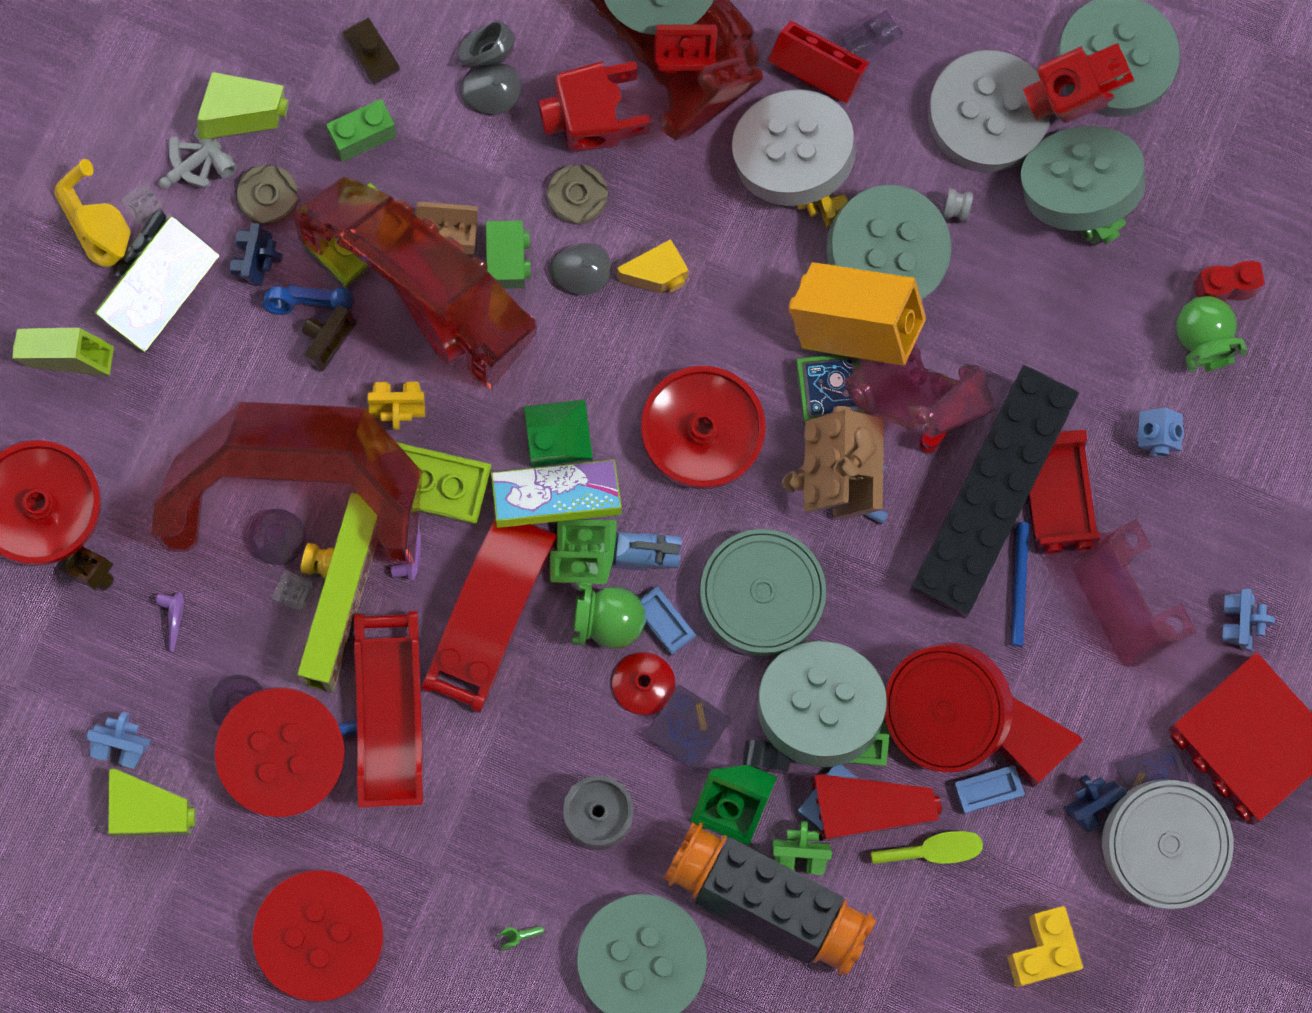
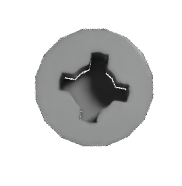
M949 188L944 205L943 218L956 217L960 222L967 223L973 193L966 192L960 194L955 189Z

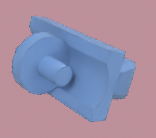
M1242 589L1241 594L1225 595L1224 602L1226 614L1240 615V625L1224 624L1223 641L1228 644L1240 645L1242 650L1252 651L1254 625H1256V636H1265L1266 626L1275 625V617L1266 615L1267 605L1258 604L1257 614H1254L1255 595L1252 594V589Z
M122 712L118 720L108 717L105 724L107 727L96 724L93 730H88L86 740L91 741L90 757L107 760L111 747L119 748L122 751L118 764L129 768H135L138 765L142 754L149 749L151 739L133 735L137 734L139 725L129 723L130 713Z

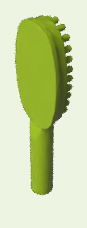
M950 831L927 838L923 845L870 852L872 864L925 858L931 863H958L977 857L983 849V842L978 834L973 832Z

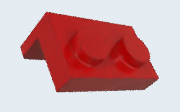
M656 25L653 59L657 70L667 74H675L679 71H692L697 74L717 71L718 63L715 54L718 29L716 25Z

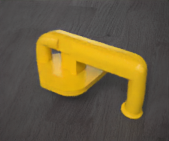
M82 159L79 164L74 166L55 185V196L88 258L101 267H111L125 255L130 237V229L120 211L113 205L107 203L82 205L73 187L83 177L91 176L94 171L92 163L88 159Z

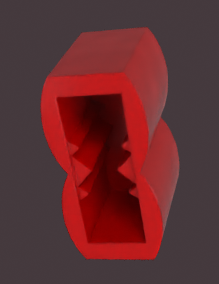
M1242 261L1232 267L1217 265L1206 268L1199 274L1193 284L1196 297L1212 296L1223 301L1226 299L1242 301L1254 297L1265 284L1260 262Z

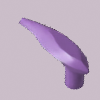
M416 521L413 523L410 534L409 546L406 551V563L391 566L393 578L408 576V579L413 581L417 575L420 565L421 536L419 524Z
M181 592L176 593L174 597L159 593L156 597V605L169 608V652H174L183 615L184 599Z

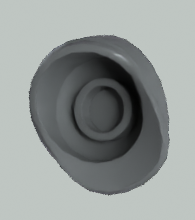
M499 20L493 21L463 40L458 52L459 61L468 67L501 63L512 53L515 35L507 24Z
M498 63L482 66L472 71L465 77L461 91L463 100L469 108L488 114H498L510 110L517 104L522 89L520 78L515 69L509 65Z
M580 243L564 249L554 257L551 264L553 282L564 291L579 295H589L603 289L608 283L612 272L608 253L601 246L592 243Z

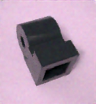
M762 740L745 741L743 765H749L764 772L787 775L790 758L777 750L771 742Z

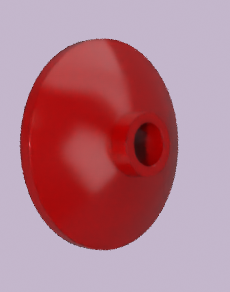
M647 652L635 653L626 657L617 666L612 680L613 692L619 704L627 711L638 715L654 714L665 708L675 691V676L670 665L660 656ZM640 677H648L650 680L649 686H640L638 683Z

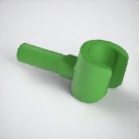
M542 926L524 931H517L513 927H508L496 937L506 936L509 939V943L500 947V950L508 951L517 945L520 940L544 934Z

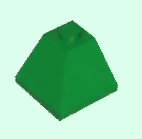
M585 399L524 406L531 467L593 460Z
M749 765L710 770L690 821L698 825L701 822L703 827L749 845L777 777Z

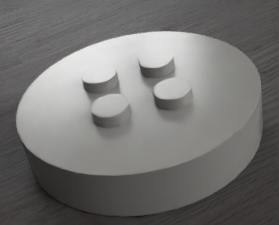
M994 50L972 52L961 56L949 64L938 77L928 104L929 128L942 152L960 166L977 172H1002L1022 164L1027 155L1043 140L1051 118L1050 115L1036 121L1023 91L1024 87L1040 81L1035 69L1014 55Z
M788 90L763 98L745 112L733 134L732 152L738 175L751 193L773 204L796 206L818 201L842 185L853 168L856 144L851 121L838 103L817 92Z
M1161 779L1137 785L1115 803L1105 822L1102 849L1104 861L1112 879L1128 896L1146 905L1163 909H1180L1203 901L1220 886L1232 862L1234 841L1229 819L1213 796L1202 788L1188 782Z

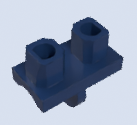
M252 223L250 229L239 230L237 232L236 245L241 250H246L244 258H233L231 260L230 272L238 278L246 279L253 286H262L265 271L270 272L272 263H281L283 254L275 250L277 242L272 240L273 234L262 229V225L258 223Z
M1084 775L1079 779L1082 787L1073 792L1077 800L1065 806L1064 809L1069 817L1076 820L1082 830L1090 832L1101 825L1096 811L1104 807L1109 815L1115 803L1127 794L1123 785L1118 786L1113 780L1105 784L1102 777L1092 781L1089 776Z

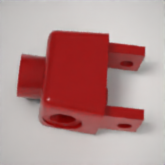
M1118 43L1087 56L1083 47L1080 46L1041 64L1037 69L1040 81L1024 87L1023 91L1036 121L1055 114L1061 122L1068 123L1108 106V103L1115 99L1113 93L1109 92L1135 82ZM1124 75L1122 79L1116 80V78H1119ZM1075 85V90L1072 94L1065 97L1060 96V92L1065 86Z
M603 61L559 73L555 78V97L538 100L545 136L564 132L568 149L572 152L616 147L620 139L650 133L651 121L649 114L618 121L615 114L616 107L621 101L619 86L616 84L637 80L638 68L636 61L604 67Z

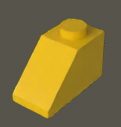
M671 239L617 268L619 282L658 293H663L667 290L673 292L680 289L686 284L685 280L688 279L689 274L688 267Z

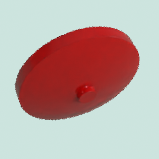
M713 366L687 367L664 378L649 395L641 419L642 442L652 464L671 481L694 489L719 488L742 477L757 460L764 443L766 431L764 410L753 389L734 373Z
M26 441L1 451L0 555L18 564L44 566L60 562L76 553L92 536L101 513L100 487L89 465L72 449L51 441Z

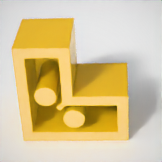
M1065 906L1039 912L1028 917L1037 947L1007 956L1016 988L1084 969Z

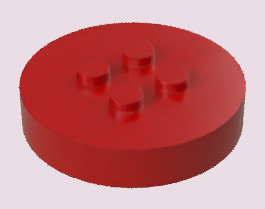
M403 244L383 256L384 267L396 292L436 354L446 364H450L468 353L470 345L455 310L446 299L445 292L438 280L433 278L417 254L407 244Z
M944 642L925 647L906 657L896 667L888 681L885 690L887 699L885 721L890 735L899 749L909 759L924 768L943 773L960 772L970 769L991 757L1001 747L1009 733L1013 718V700L1007 680L999 667L988 656L971 646L961 643Z
M287 687L262 689L241 699L223 719L215 741L216 769L227 792L248 810L270 817L297 815L319 804L336 785L344 763L343 736L332 713L312 695Z
M316 870L302 872L278 884L262 902L253 926L254 953L264 975L285 994L307 1002L335 1001L358 990L374 973L384 947L383 921L378 907L371 896L354 880L331 871Z

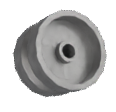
M601 775L583 778L572 786L565 798L563 819L566 831L574 842L586 849L601 851L613 848L625 839L631 829L634 806L627 789L615 779ZM594 807H601V811L605 814L598 818L592 812H594Z

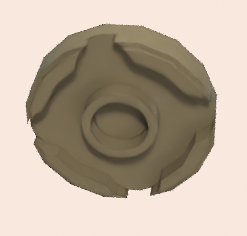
M573 164L565 166L555 173L550 180L547 196L550 208L556 217L566 223L581 225L592 222L602 214L607 205L608 188L600 172L587 165L574 166Z
M259 165L250 169L241 178L238 185V204L243 214L252 222L261 225H276L285 221L295 211L298 203V188L292 175L284 168Z

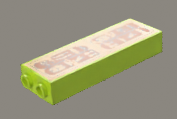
M360 491L359 495L354 493L350 495L297 674L303 686L329 693L334 692L354 624V613H357L385 518L382 501L378 500V496L373 493Z

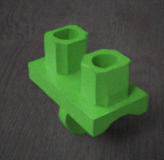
M806 821L800 822L799 830L787 829V839L796 840L773 839L772 850L776 862L794 870L795 857L807 858L806 872L814 875H824L827 860H831L832 849H830V843L810 842L819 841V832L808 831V823Z

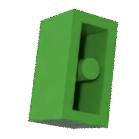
M382 98L326 124L329 138L341 162L397 137L395 124Z
M523 220L486 221L488 289L525 288L524 278H530V260H524V249H530L529 230L523 231Z

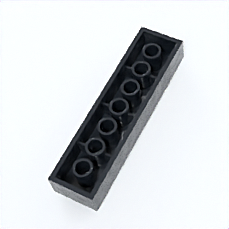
M1023 364L910 591L964 618L969 615L1080 392Z

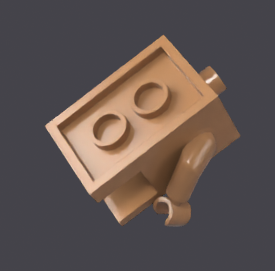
M838 406L833 408L832 414L806 421L804 465L797 473L791 471L786 474L781 482L791 493L795 490L801 491L804 489V512L811 513L833 507V518L844 520L883 510L884 418L854 412L850 407Z

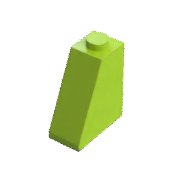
M212 72L197 118L198 138L209 139L278 128L281 116L286 117L289 106V99L284 98V86Z
M82 328L17 329L12 359L30 368L110 376L114 346Z
M109 769V834L112 837L191 835V827H196V808H191V803L187 799L117 769Z

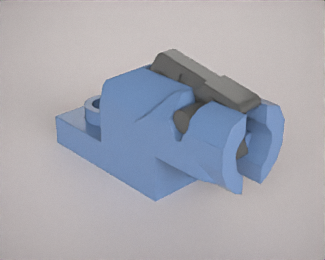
M619 532V535H616L611 568L647 571V567L679 569L680 555H678V551H680L682 536Z

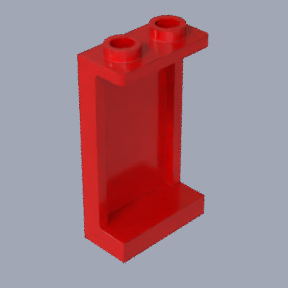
M1086 429L1062 431L1059 433L1028 495L1035 550H1044L1045 554L1060 553L1064 547L1074 546L1076 551L1090 550L1101 539V534L1097 532L1085 451V445L1088 441Z

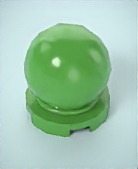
M1212 296L1196 297L1184 305L1179 312L1176 321V333L1182 346L1191 351L1185 358L1188 371L1191 373H1195L1198 367H1204L1205 372L1226 367L1235 363L1234 356L1239 353L1241 356H1246L1248 353L1245 341L1242 338H1234L1238 329L1237 318L1231 306L1222 299Z
M579 582L578 591H584L583 596H577L573 627H575L574 632H579V636H572V645L585 646L586 639H590V637L599 646L609 649L625 648L633 644L643 633L646 624V612L640 598L631 590L619 586L606 587L595 594V591H592V583Z

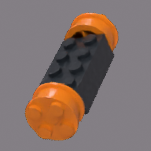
M700 822L699 825L692 823L664 877L665 880L669 881L668 886L671 887L673 884H676L690 891L692 899L695 900L706 880L694 904L808 964L811 961L816 963L820 960L837 969L838 976H841L842 973L845 975L849 974L854 962H857L865 945L863 943L866 937L869 936L877 919L872 917V912L869 911L867 914H864L848 906V899L845 898L843 900V896L731 837L728 838L719 854L727 836L724 835L722 838H719L702 829L703 823Z

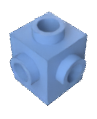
M1166 407L1139 412V429L1137 431L1139 448L1149 451L1150 455L1154 457H1167L1169 452L1182 451V439L1184 437L1183 414Z

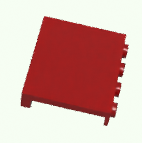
M1258 652L1247 659L1222 683L1168 728L1171 732L1170 738L1179 749L1187 750L1193 757L1191 761L1195 768L1202 774L1207 773L1214 781V789L1223 798L1228 797L1236 806L1234 808L1236 814L1244 822L1249 821L1252 825L1261 821L1312 776V713Z

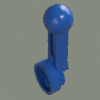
M290 284L289 289L279 286L271 287L264 294L263 298L264 309L277 315L291 313L295 304L332 307L334 310L340 305L349 310L354 303L352 292L344 287L327 290L297 287Z

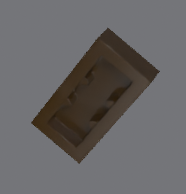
M369 17L343 31L345 40L374 85L400 71L397 61Z
M338 305L325 325L313 318H308L303 324L302 333L314 340L304 356L314 368L321 372L325 370L357 324L348 309Z
M84 546L66 558L59 567V570L67 576L94 590L99 588L101 591H104L111 586L114 580V576L109 573L114 564Z

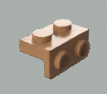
M417 202L413 249L474 254L478 228V207Z

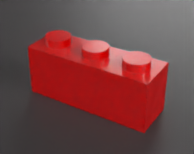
M792 20L781 30L768 59L779 70L789 72L802 79L805 84L817 87L828 93L831 98L848 103L857 92L870 62Z

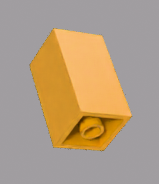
M815 262L811 263L807 273L802 276L800 287L795 297H792L789 303V314L792 315L795 333L799 337L802 349L905 366L926 321L915 278Z

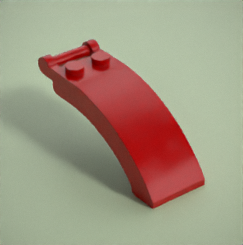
M495 518L451 613L429 672L422 685L423 690L430 693L432 690L472 706L471 710L481 713L527 602L548 560L557 534L533 524L497 528ZM440 671L480 687L478 694H473L437 679Z
M408 611V614L380 616H364V613H354L358 808L423 805V727L418 611ZM409 628V636L365 638V629Z

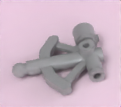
M197 128L194 131V135L201 144L183 143L177 137L170 139L169 157L174 169L167 173L166 177H162L159 180V185L161 188L167 189L172 183L175 184L183 178L191 185L206 189L210 186L207 176L212 165L222 178L232 176L236 172L237 166L232 161L233 158L230 154L227 155L220 150L223 147L216 138H198ZM180 149L198 150L182 162ZM205 161L200 176L191 173L193 169Z

